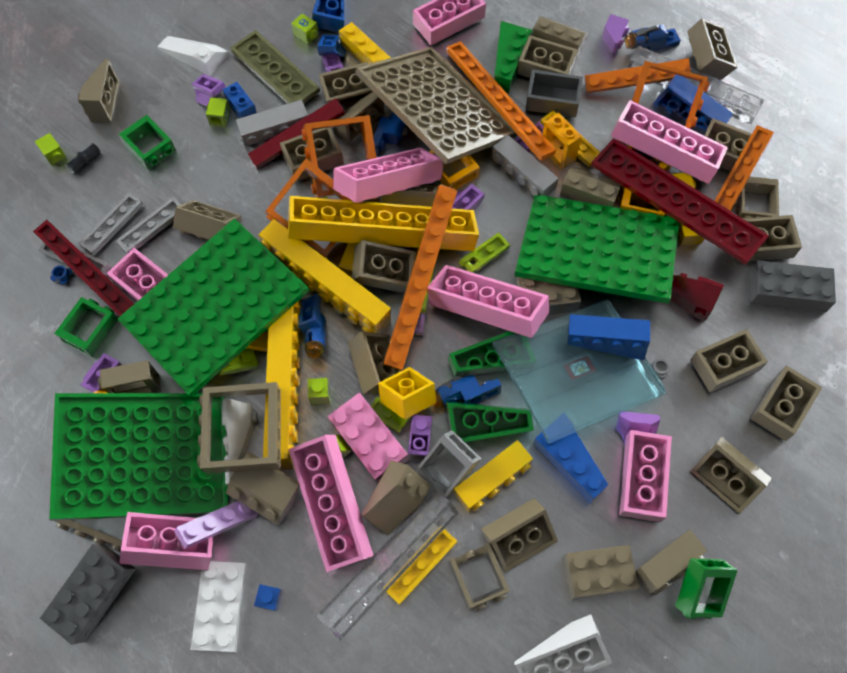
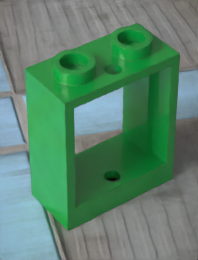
M145 115L119 133L123 144L147 169L157 165L158 162L176 150L172 140L148 115ZM154 131L163 141L143 154L134 144Z
M81 297L54 334L62 342L93 357L118 322V319L111 308L107 306L103 308L91 298L87 300ZM89 308L104 317L88 340L84 341L70 333Z
M690 558L675 606L683 612L685 617L690 619L722 618L738 569L723 559ZM714 577L707 602L699 603L706 578Z

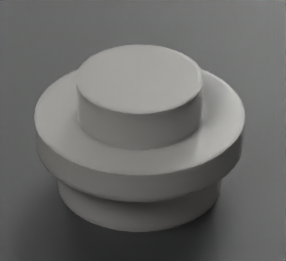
M656 359L651 363L650 371L655 377L664 378L670 372V365L664 359Z

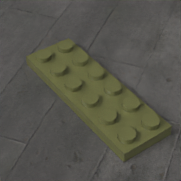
M254 30L230 47L231 52L287 104L302 100L304 104L320 92L318 85L257 30Z

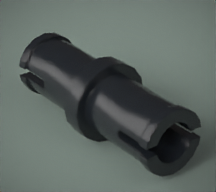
M92 143L84 151H79L77 156L65 165L74 173L84 164L87 165L89 160L101 151L96 144Z

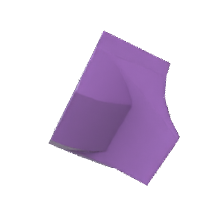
M202 74L191 84L196 92V102L204 106L209 104L210 98H214L217 94L223 92L222 89L226 88L223 81Z
M470 184L465 190L457 192L452 209L475 211L483 201L485 194L473 184Z
M103 353L100 359L95 361L84 376L81 386L92 393L104 391L98 385L100 370L121 366L122 364Z
M619 411L616 430L620 433L624 445L630 430L656 434L660 423V415Z

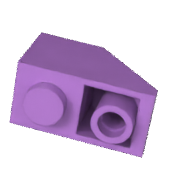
M610 14L605 24L602 38L610 52L615 55L618 49L621 50L624 43L623 37H627L630 28L628 27V19Z
M412 416L408 455H428L431 442L432 416Z

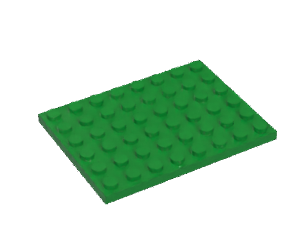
M534 195L515 269V277L669 304L679 222L667 215L659 216L654 213H643L636 210Z
M234 218L124 312L118 320L179 386L192 397L310 290L308 286Z
M55 393L49 520L126 518L127 512L166 516L209 514L227 506L228 494H226L225 472L206 474L197 464V457L201 451V447L198 444V436L201 434L199 415L202 414L200 395H203V393H196L192 397L187 393ZM225 397L212 398L210 462L224 461V457L227 455L225 445H223L226 430L225 425L222 424V402Z

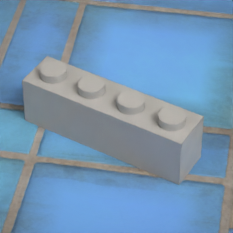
M299 100L236 119V123L244 146L275 137L308 116L303 101Z
M509 135L493 146V160L501 164L507 173L517 178L518 182L521 185H525L533 195L547 196L556 189L559 178Z

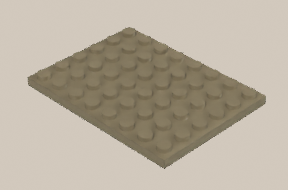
M432 47L356 68L355 74L445 164L496 145L507 135L511 138L518 136L492 104Z

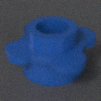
M58 265L53 268L50 279L53 282L58 281L64 285L68 282L67 279L73 272L70 268L66 269L64 266Z

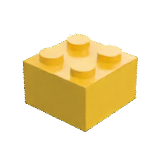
M411 367L378 383L380 402L404 420L436 403L435 383Z

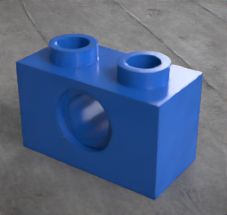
M238 82L222 89L225 99H227L230 108L238 118L257 113L255 104Z

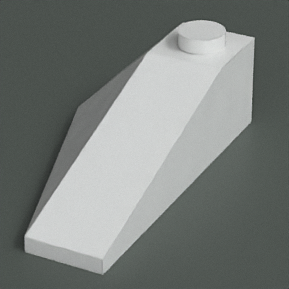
M167 36L157 46L159 50L208 76H211L230 55L229 51L217 45Z
M223 399L222 424L225 425L227 436L223 438V445H225V451L228 452L224 460L243 459L247 452L254 431V422L258 420L257 410H254L250 403ZM225 472V484L227 486L234 472Z
M590 614L569 623L514 663L519 673H571L573 670L581 669L584 672H591L612 664V661L595 621Z

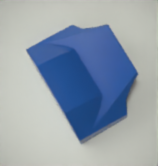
M322 35L318 43L319 56L330 53L342 57L345 56L346 50L340 44L339 35Z

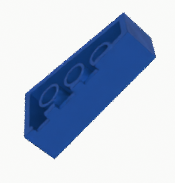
M316 0L312 12V20L317 22L318 28L339 33V30L344 27L345 21L344 0Z
M675 75L658 95L653 105L657 107L661 105L666 108L665 111L671 114L675 112L682 116V120L686 121L698 87L685 77ZM703 92L701 99L704 101L701 110L696 111L695 117L698 118L695 126L707 131L712 118L727 124L733 113Z
M570 314L567 345L639 360L645 359L650 343V320Z
M565 413L561 414L535 438L533 446L589 504L607 488V481Z

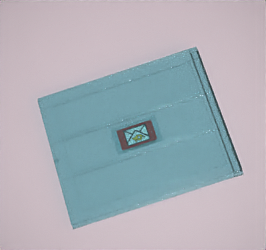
M608 300L570 313L573 315L620 318ZM570 314L541 324L532 338L516 333L492 342L493 347L548 444L666 394L664 385L646 357L644 360L567 345Z

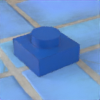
M260 584L254 606L276 611L281 589Z

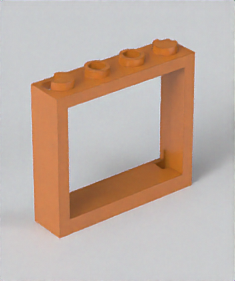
M644 61L632 101L637 104L639 103L650 68L700 81L685 123V127L689 129L691 127L694 128L698 118L695 117L696 111L701 110L704 101L701 99L702 94L707 92L710 83L707 81L708 77Z
M370 116L305 124L303 126L304 129H301L302 139L306 140L307 145L304 148L306 159L309 158V161L318 167L312 130L359 123L361 125L366 160L377 158ZM312 177L313 184H311V190L316 198L336 196L330 190L322 191L321 183Z
M305 159L266 209L265 214L270 222L275 219L288 229V221L276 213L274 209L303 171L311 175L341 200H352L334 190V180L308 159ZM302 240L323 257H326L337 243L330 241L326 248L323 249L313 240Z

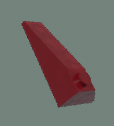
M684 273L673 275L670 300L694 317L707 320L724 284L704 277H698V279L688 278L687 274Z

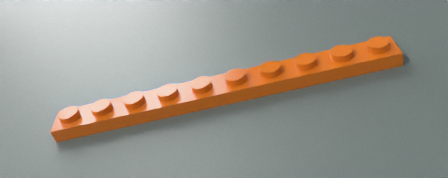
M460 41L448 46L446 52L536 157L543 161L555 155L556 149L465 45Z
M441 184L438 186L383 362V365L398 370H403L457 194V190Z

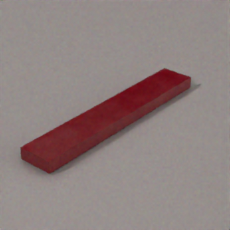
M335 98L254 149L248 155L255 167L259 169L282 154L281 142L302 135L301 129H304L303 126L305 124L336 120L344 115L345 111Z

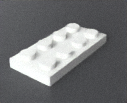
M210 561L209 569L201 570L190 650L236 653L246 570L245 563Z

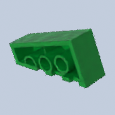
M501 21L494 80L506 93H509L517 76L519 59L529 35L532 36V30Z
M511 331L449 353L447 359L454 376L533 368L537 362L526 336Z
M446 402L450 431L455 432L464 442L534 431L531 410L526 408Z

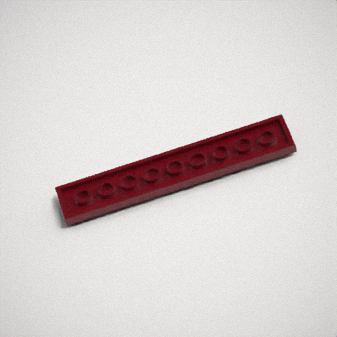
M614 138L592 161V167L745 265L769 236Z

